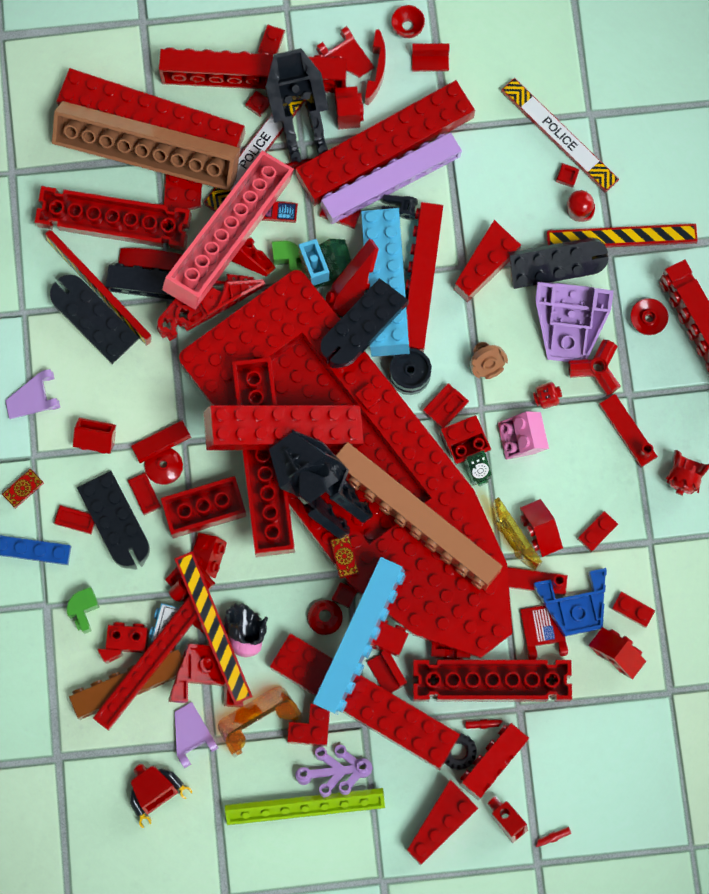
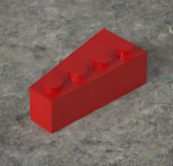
M494 220L456 281L454 290L468 303L510 262L509 252L519 251L521 244Z
M512 723L501 728L498 732L500 737L495 742L492 739L485 748L487 753L483 757L479 755L472 763L475 765L471 772L467 770L460 778L463 781L460 786L477 800L481 799L486 790H488L509 762L529 740V737Z
M451 779L407 849V852L419 865H422L478 809Z

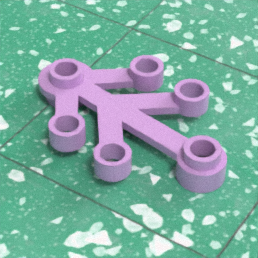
M337 745L335 747V756L343 758L351 764L343 766L329 756L325 748L318 747L315 750L316 759L325 762L332 768L309 770L306 767H301L296 771V781L300 785H307L312 778L332 776L327 783L319 787L320 795L322 797H329L331 790L345 774H352L347 781H343L339 785L340 793L348 795L359 778H366L372 773V764L364 758L356 759L346 751L344 745ZM340 749L344 750L342 754L337 753V751ZM319 752L325 753L323 756L318 755ZM364 765L366 768L361 770L359 766ZM302 772L307 773L304 777L300 776ZM348 786L349 788L348 790H342V787ZM327 788L329 791L324 793L322 789Z

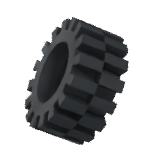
M461 733L456 744L465 746L467 750L466 756L462 759H456L450 753L445 761L447 766L457 770L466 769L471 766L477 754L475 742L468 735L466 736Z

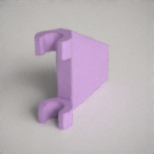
M51 369L38 373L6 400L9 419L60 408L57 398L47 401L43 381L55 379Z
M192 702L175 711L177 757L182 766L186 768L191 765L186 756L188 752L205 742L211 752L217 750L218 746Z

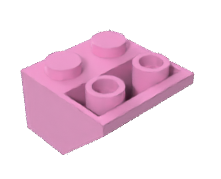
M526 411L498 422L506 459L533 455L549 449L541 412Z

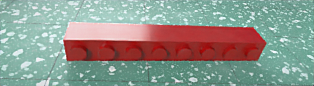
M421 202V208L416 210L415 219H419L418 226H414L413 237H416V244L412 243L410 254L414 255L413 262L409 261L408 272L412 274L411 280L407 279L406 290L409 291V296L406 297L409 300V304L406 306L409 348L418 349L424 352L444 206Z

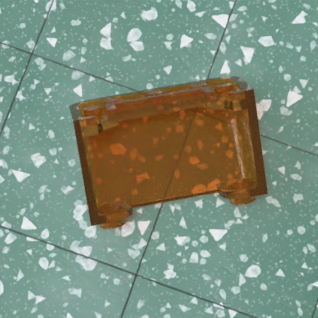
M275 687L219 721V733L234 758L243 753L241 749L246 743L242 730L274 711H276L280 719L296 722L302 718L299 708L284 688Z

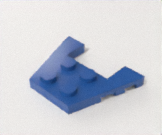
M606 568L589 571L588 576L592 592L556 599L551 579L533 583L535 591L563 637L600 630L603 627Z

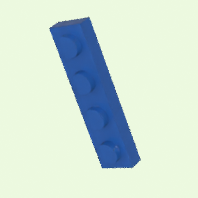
M0 536V556L69 565L71 545Z

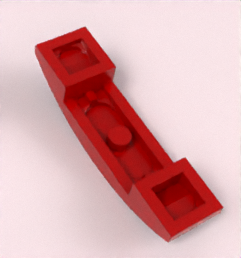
M379 29L375 31L373 53L379 54L375 81L368 80L365 105H369L376 97L385 73L386 50L384 39Z
M122 248L120 250L119 263L124 264L125 267L141 266L144 269L158 268L170 272L183 254L154 249Z

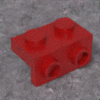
M198 533L193 549L194 556L211 578H216L227 542L216 536Z

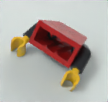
M143 764L137 765L133 770L137 777L131 780L132 788L130 790L129 803L136 816L140 817L139 825L142 828H145L142 820L148 819L151 825L152 820L147 815L178 794V789L180 790V796L184 799H187L183 796L184 789H188L192 794V790L189 787H184V783L173 771L164 768L157 769L155 766L146 769Z

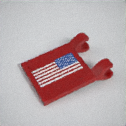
M538 606L520 609L529 660H537L538 656L535 646L558 643L560 656H567L568 647L566 639L546 607Z

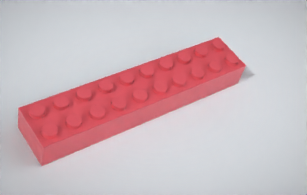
M262 150L165 277L162 290L191 308L196 309L287 187L294 169Z

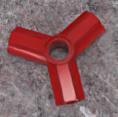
M603 339L592 360L569 361V377H593L606 396L611 395L621 387L608 368L618 346L610 340ZM598 364L602 367L603 370L596 371L593 368V365Z

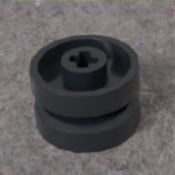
M409 348L410 354L394 355L390 363L389 378L391 385L398 392L405 395H415L422 392L429 384L432 366L430 359L424 352Z

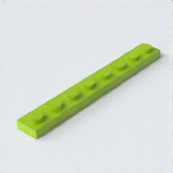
M383 788L351 791L348 795L332 793L329 797L313 795L225 805L227 825L382 809L385 808Z

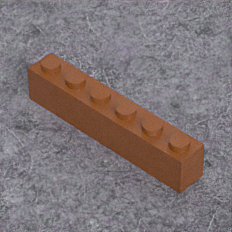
M179 649L171 651L138 695L176 678L182 660ZM133 666L128 667V671L120 674V672L110 675V679L104 682L98 680L91 683L90 688L85 690L84 688H79L73 691V695L69 696L77 718L82 720L97 713Z

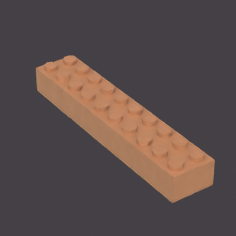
M64 101L54 111L52 144L230 191L236 181L240 148Z
M347 442L336 455L349 469L346 479L356 491L361 490L369 502L377 503L380 506V511L385 515H392L395 518V523L400 527H407L410 530V535L415 539L423 540L426 543V548L431 552H438L441 555L442 561L448 565L450 563L457 568L456 572L463 577H469L472 580V585L480 590L482 588L486 590L500 573L503 567L501 564L350 443Z

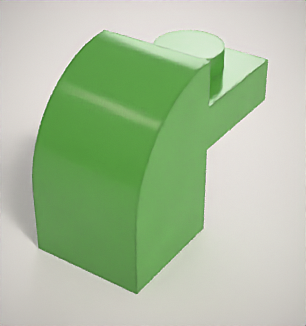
M290 241L272 242L274 265L289 264L290 272L293 270L301 271V265L297 264L302 263L298 254V245Z
M91 587L75 593L67 606L68 617L70 619L77 617L74 620L78 631L82 630L84 634L92 631L85 613L100 608Z

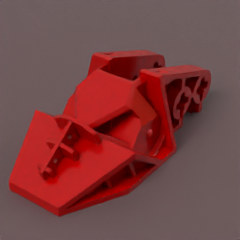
M226 274V281H216L196 309L175 298L159 317L157 330L162 339L167 337L169 341L177 338L176 335H178L176 332L177 325L189 331L203 322H207L265 286L264 280H254V277ZM224 285L222 292L213 287ZM181 312L182 314H187L186 319L184 317L180 318ZM163 323H170V329L163 327Z

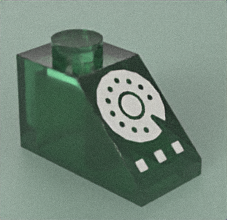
M483 450L466 457L464 467L472 485L478 484V486H483L489 483L488 480L491 479L492 474L485 451Z

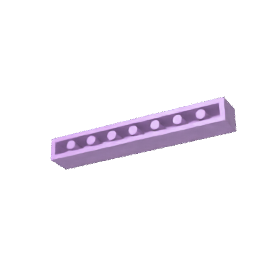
M452 133L447 135L441 134L435 141L422 144L419 147L420 149L414 152L413 150L408 151L403 155V158L399 160L393 159L387 166L374 169L370 175L366 177L364 175L360 176L355 180V183L351 185L345 184L339 188V191L323 196L320 206L331 225L382 199L383 195H389L460 158L462 150Z

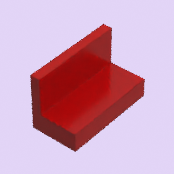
M449 43L412 44V72L449 71Z
M382 651L380 655L367 662L380 686L388 692L393 693L407 685L406 679L390 653Z

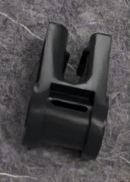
M383 195V203L400 207L382 206L381 209L399 208L401 218L415 219L416 214L414 212L415 206L418 204L417 198Z

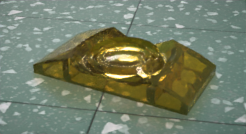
M496 498L492 510L497 530L503 533L507 542L513 548L515 557L531 569L537 570L542 564V560L500 498Z

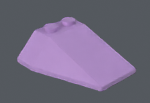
M538 282L535 301L548 360L569 362L570 360L588 359L611 311L614 290L562 283Z

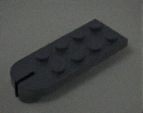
M586 238L509 252L512 286L514 289L537 285L538 282L550 283L597 274L608 263V250L601 240Z
M64 275L58 279V282L69 291L68 294L56 282L52 285L50 290L52 304L112 365L140 339L80 277Z
M379 278L323 337L321 353L327 365L330 363L331 368L351 365L409 304V300Z
M112 471L77 487L114 562L122 568L136 570L137 566L129 552L132 549L142 567L149 556L150 546Z

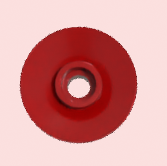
M647 298L638 301L633 306L630 319L633 327L639 333L656 335L666 327L668 312L660 301ZM650 316L652 321H646L645 317Z
M171 448L145 461L147 476L151 481L159 485H168L175 482L183 471L181 456ZM163 461L167 463L164 468L160 467V463Z

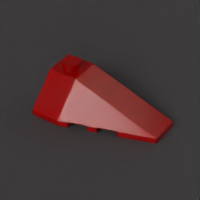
M252 237L248 238L232 259V262L267 277L276 267L263 251L257 250Z
M372 239L366 242L326 294V302L335 313L342 317L364 295L365 289L369 290L368 276L374 270L379 250Z

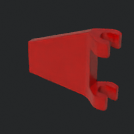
M347 26L341 29L340 33L345 41L328 51L323 42L317 45L316 50L319 55L327 58L334 56L347 58V72L358 78H361L375 68Z

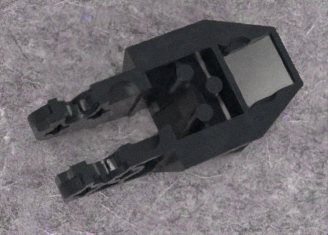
M301 48L273 54L265 89L274 123L279 121L282 123L291 162L297 161L300 163L301 156L296 141L293 115L287 104H290L293 100L305 99V107L308 112L318 156L328 151L320 112L329 110L322 74Z
M291 430L269 447L280 489L295 495L302 502L308 516L337 538L342 539L350 533V527L343 517L337 518L333 512V506L330 503L327 504L320 497L325 492H327L331 500L335 501L362 523L373 517L366 501L360 502L355 489L346 481L349 469L322 441Z

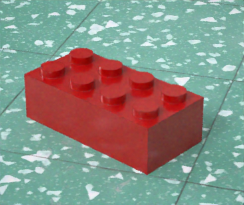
M235 476L160 498L173 539L247 517Z

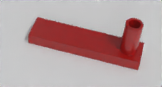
M616 394L599 403V407L640 468L658 457L654 452L653 446L648 443Z
M507 567L509 588L536 592L533 583L551 579L554 594L566 595L568 575Z

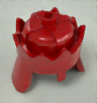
M674 450L673 468L666 477L667 483L676 490V494L683 496V493L693 494L696 491L699 493L701 479L709 470V464L695 462L683 457L680 451Z

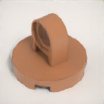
M481 342L475 345L473 349L474 355L470 361V368L477 378L485 377L486 379H491L503 372V366L505 362L508 363V358L501 347L496 345L489 346L488 343Z

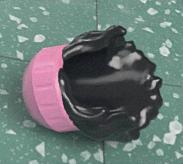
M235 603L234 606H231L225 612L224 628L230 637L234 653L241 657H252L261 651L262 641L267 632L266 623L268 617H264L262 620L258 613H254L248 605L244 603L238 605Z

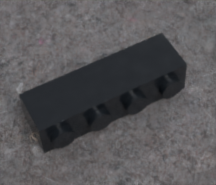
M115 263L108 267L106 288L110 292L170 300L175 299V297L162 290L165 277L169 272H164L158 268L148 270L141 266L125 267L124 264Z

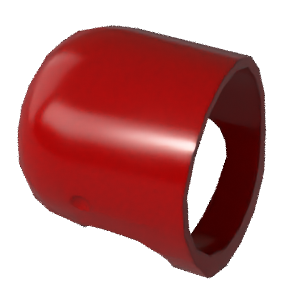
M578 190L569 196L567 213L571 219L577 222H585L593 218L595 213L594 199L587 191Z

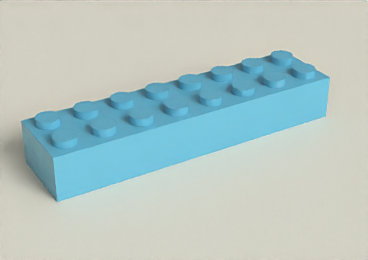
M399 208L361 211L363 244L365 245L369 239H372L379 248L374 270L368 276L369 289L380 278L406 298ZM406 307L370 344L371 357L410 354Z
M380 557L313 704L336 715L339 712L343 713L347 705L345 699L348 693L352 694L356 685L354 679L356 675H361L364 668L362 662L365 657H369L373 648L370 646L373 639L377 640L381 631L379 625L381 621L385 622L389 614L387 609L389 603H394L398 594L395 590L398 585L401 586L406 577L402 566Z

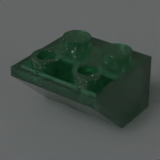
M328 239L319 245L329 269V281L314 285L315 288L333 284L351 262L345 239Z

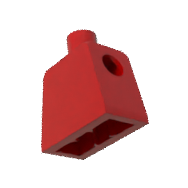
M495 796L487 803L493 810L491 813L492 818L512 843L528 831L527 823L508 801L502 803ZM503 814L509 815L507 818H502Z

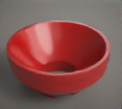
M405 5L395 10L392 15L391 24L394 32L400 37L414 38L422 32L425 18L419 8ZM404 22H411L413 28L405 30L402 26Z
M320 600L310 607L307 620L310 628L317 634L330 635L340 628L343 615L340 607L333 601ZM323 610H327L331 614V618L326 622L319 618V614Z

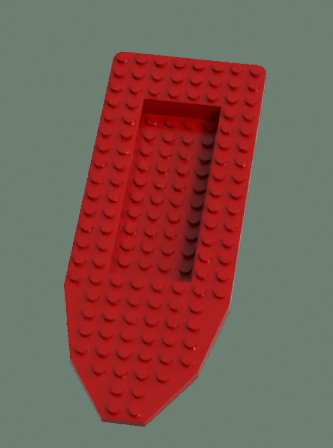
M293 270L183 349L179 355L180 364L211 405H237L232 362L271 357L277 405H360L364 444L356 449L503 567L486 590L482 588L479 590L472 585V580L469 577H463L457 573V568L450 563L448 565L442 561L441 555L435 551L433 553L426 548V543L423 540H417L411 536L410 530L407 527H400L395 523V518L392 515H385L380 511V506L377 503L369 502L361 490H355V493L360 502L366 501L368 503V507L373 514V517L365 523L359 521L339 504L331 500L330 496L325 492L320 497L327 504L330 503L333 506L332 509L337 518L343 517L350 527L348 535L350 536L359 574L345 577L344 579L363 596L380 557L402 566L406 577L401 586L398 585L395 590L398 594L394 603H389L387 608L389 611L388 616L413 636L482 658L513 633L507 562L472 486L365 351L349 366L331 368L330 363L327 365L321 353V341L337 324L340 318L307 276L300 270ZM371 382L382 396V399L369 410H366L355 394ZM341 449L330 450L337 455ZM288 492L289 507L337 568L330 540L337 537L309 517L302 502L295 495Z

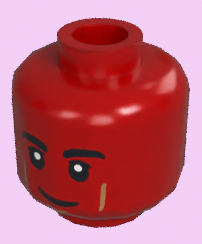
M553 382L539 385L536 387V391L533 392L537 406H541L542 409L557 406L560 403V397H563L560 386L556 387Z

